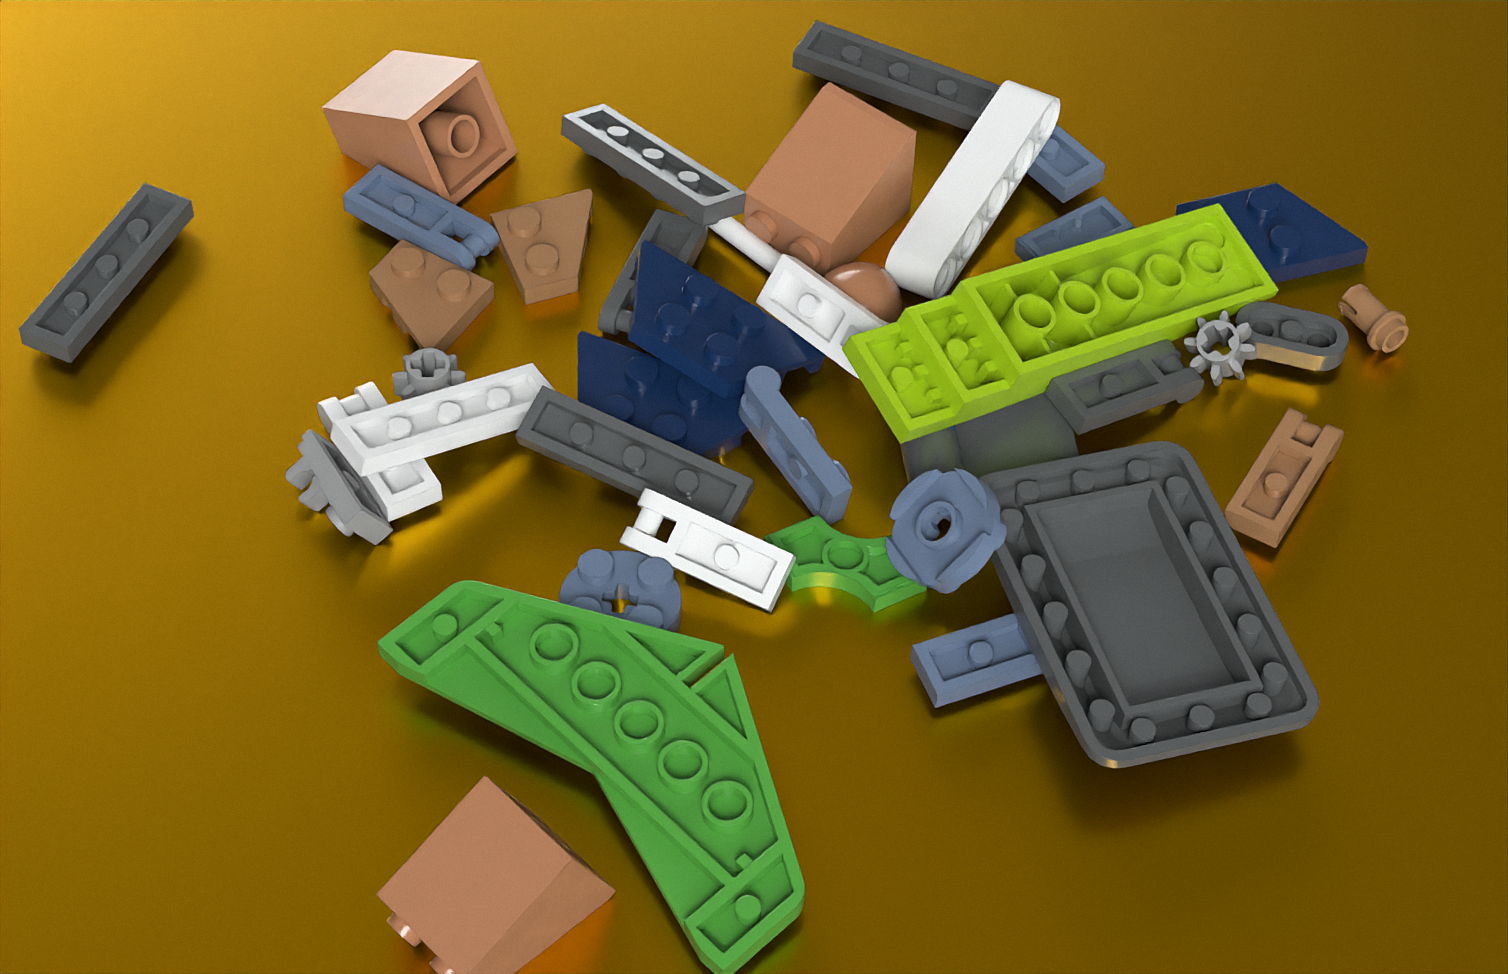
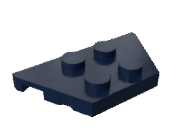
M1278 183L1176 205L1175 216L1220 203L1274 283L1365 262L1368 246L1363 240Z
M645 239L641 243L635 258L637 275L632 289L631 306L633 307V312L629 320L628 340L724 399L745 393L744 384L746 376L752 368L757 366L773 368L778 372L781 382L788 371L805 367L809 373H813L822 367L827 355L787 325Z
M584 331L579 333V402L709 460L715 456L725 455L741 445V435L749 431L738 414L743 394L724 399L657 357Z

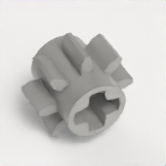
M1222 311L1219 320H1213L1208 323L1205 319L1199 317L1197 322L1200 330L1197 337L1184 339L1187 351L1200 354L1192 359L1189 364L1190 367L1194 368L1198 374L1207 369L1211 373L1214 386L1220 385L1222 377H1228L1233 374L1238 379L1243 380L1245 377L1242 366L1245 359L1253 360L1257 359L1258 356L1253 345L1242 344L1252 334L1248 322L1242 323L1235 328L1230 322L1227 311ZM1219 341L1225 347L1230 346L1231 351L1222 356L1217 350L1212 351L1211 346Z
M432 347L417 350L410 356H403L404 372L393 373L394 393L401 396L402 401L466 382L465 372L458 371L457 356L455 354L447 356L443 351Z

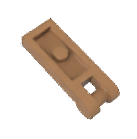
M1292 408L1288 409L1224 512L1230 528L1274 548H1277L1328 462L1330 463L1335 457L1344 436L1343 430L1329 424L1324 428L1306 421V414Z

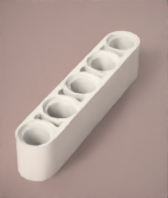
M1010 80L1005 81L890 250L885 269L898 287L931 300L944 297L1051 136L1060 113L1059 98Z

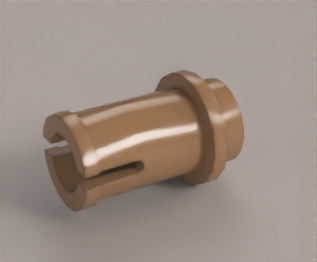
M1355 285L1341 297L1351 306L1349 307L1345 302H1339L1338 311L1343 316L1348 317L1367 335V343L1373 350L1381 349L1386 353L1392 352L1407 338L1409 328L1405 325L1406 318L1399 311L1391 312L1370 293L1365 285Z

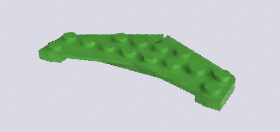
M464 580L449 586L377 642L379 655L401 676L592 773L700 961L714 974H734L800 915L805 902L804 879L734 654L725 659L724 645L475 580Z

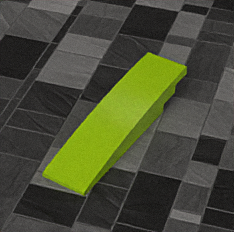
M1220 203L962 280L951 295L905 308L897 322L851 335L844 344L842 351L901 444L1047 391L1052 378L1161 340L1168 339L1174 341L1199 330L1197 322L1199 317L1205 319L1208 323L1213 320H1219L1222 311H1227L1229 316L1234 315L1249 303L1265 301L1274 297L1279 290Z

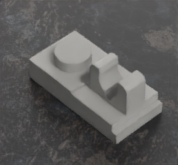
M309 429L301 436L304 441L297 446L303 457L287 470L285 478L300 490L311 482L308 490L298 497L301 503L314 511H319L330 503L331 506L326 509V514L343 534L350 537L355 532L374 545H377L393 531V528L357 472L337 446Z

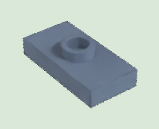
M1102 196L1017 238L1014 252L1025 262L1136 227Z

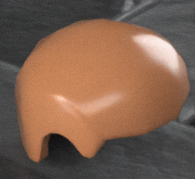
M851 262L835 268L823 277L875 316L889 324L897 322L904 311L898 286L886 269L877 264Z

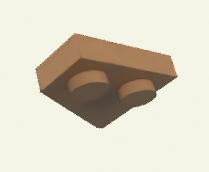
M591 189L490 214L491 225L499 235L500 241L498 246L525 305L578 292L582 274V258L585 256L588 241L589 219L593 214V193Z
M401 239L369 272L371 289L380 302L392 310L393 319L403 333H410L418 344L419 350L432 347L445 352L494 299L493 282L404 239Z

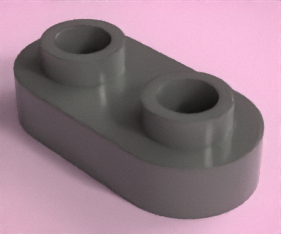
M1263 301L1249 303L1243 306L1237 313L1234 327L1236 328L1240 324L1248 322L1252 334L1242 344L1253 345L1258 354L1257 358L1313 371H1328L1339 366L1345 357L1349 341L1348 331L1340 321L1333 317Z

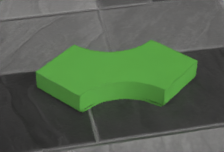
M819 515L764 536L765 542L785 550L796 557L786 579V584L792 592L807 587L823 586L837 588L855 595L864 601L873 612H877L927 590V587L918 585L895 569L887 555L886 536L876 539L849 536L831 528Z

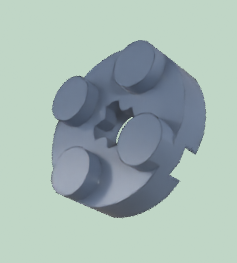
M954 468L956 472L950 471L942 473L938 469L931 470L911 481L902 490L892 506L889 515L890 518L895 520L892 529V539L886 536L887 555L899 573L920 586L933 588L945 594L954 592L962 583L978 573L989 560L993 551L1001 547L1007 535V526L1000 518V506L992 489L966 470ZM943 518L950 521L951 527L943 538L934 541L940 533L937 527L939 521Z
M592 549L579 557L578 566L567 575L562 584L559 595L560 603L675 633L679 628L681 622V591L674 578L672 565L663 558L650 557L633 551L606 552L601 549ZM615 599H627L636 606L628 605L624 608L623 613L612 612V605L609 602Z

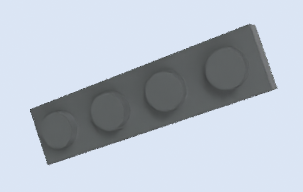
M817 20L793 51V68L971 131L1001 87L1000 85Z
M606 104L563 115L562 136L581 147L585 153L595 156L615 169L619 175L629 178L651 192L652 196L656 199L668 203L685 214L690 221L702 226L713 225L722 219L744 212L746 198L744 191Z
M144 183L19 328L22 344L71 363L194 217L192 201Z
M543 385L515 434L518 444L640 498L644 489L647 488L732 527L735 526L754 489L753 479Z

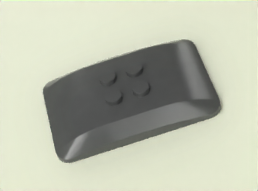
M1154 441L992 472L979 478L994 492L1000 506V518L1007 526L1005 541L1000 548L993 551L990 556L1042 673L1072 731L1090 759L1099 765L1109 768H1126L1297 730L1309 725L1315 718L1320 702L1317 690L1196 461L1188 450L1176 443Z

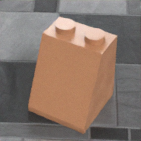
M393 50L322 107L342 153L370 170L377 164H380L455 205L518 153L482 65L478 60Z
M828 82L821 88L746 189L744 226L781 254L796 257L822 277L841 265L853 262L910 210L916 131Z
M484 775L376 895L393 911L387 922L399 935L415 947L423 941L436 954L429 964L438 974H514L607 902L616 890L531 809Z

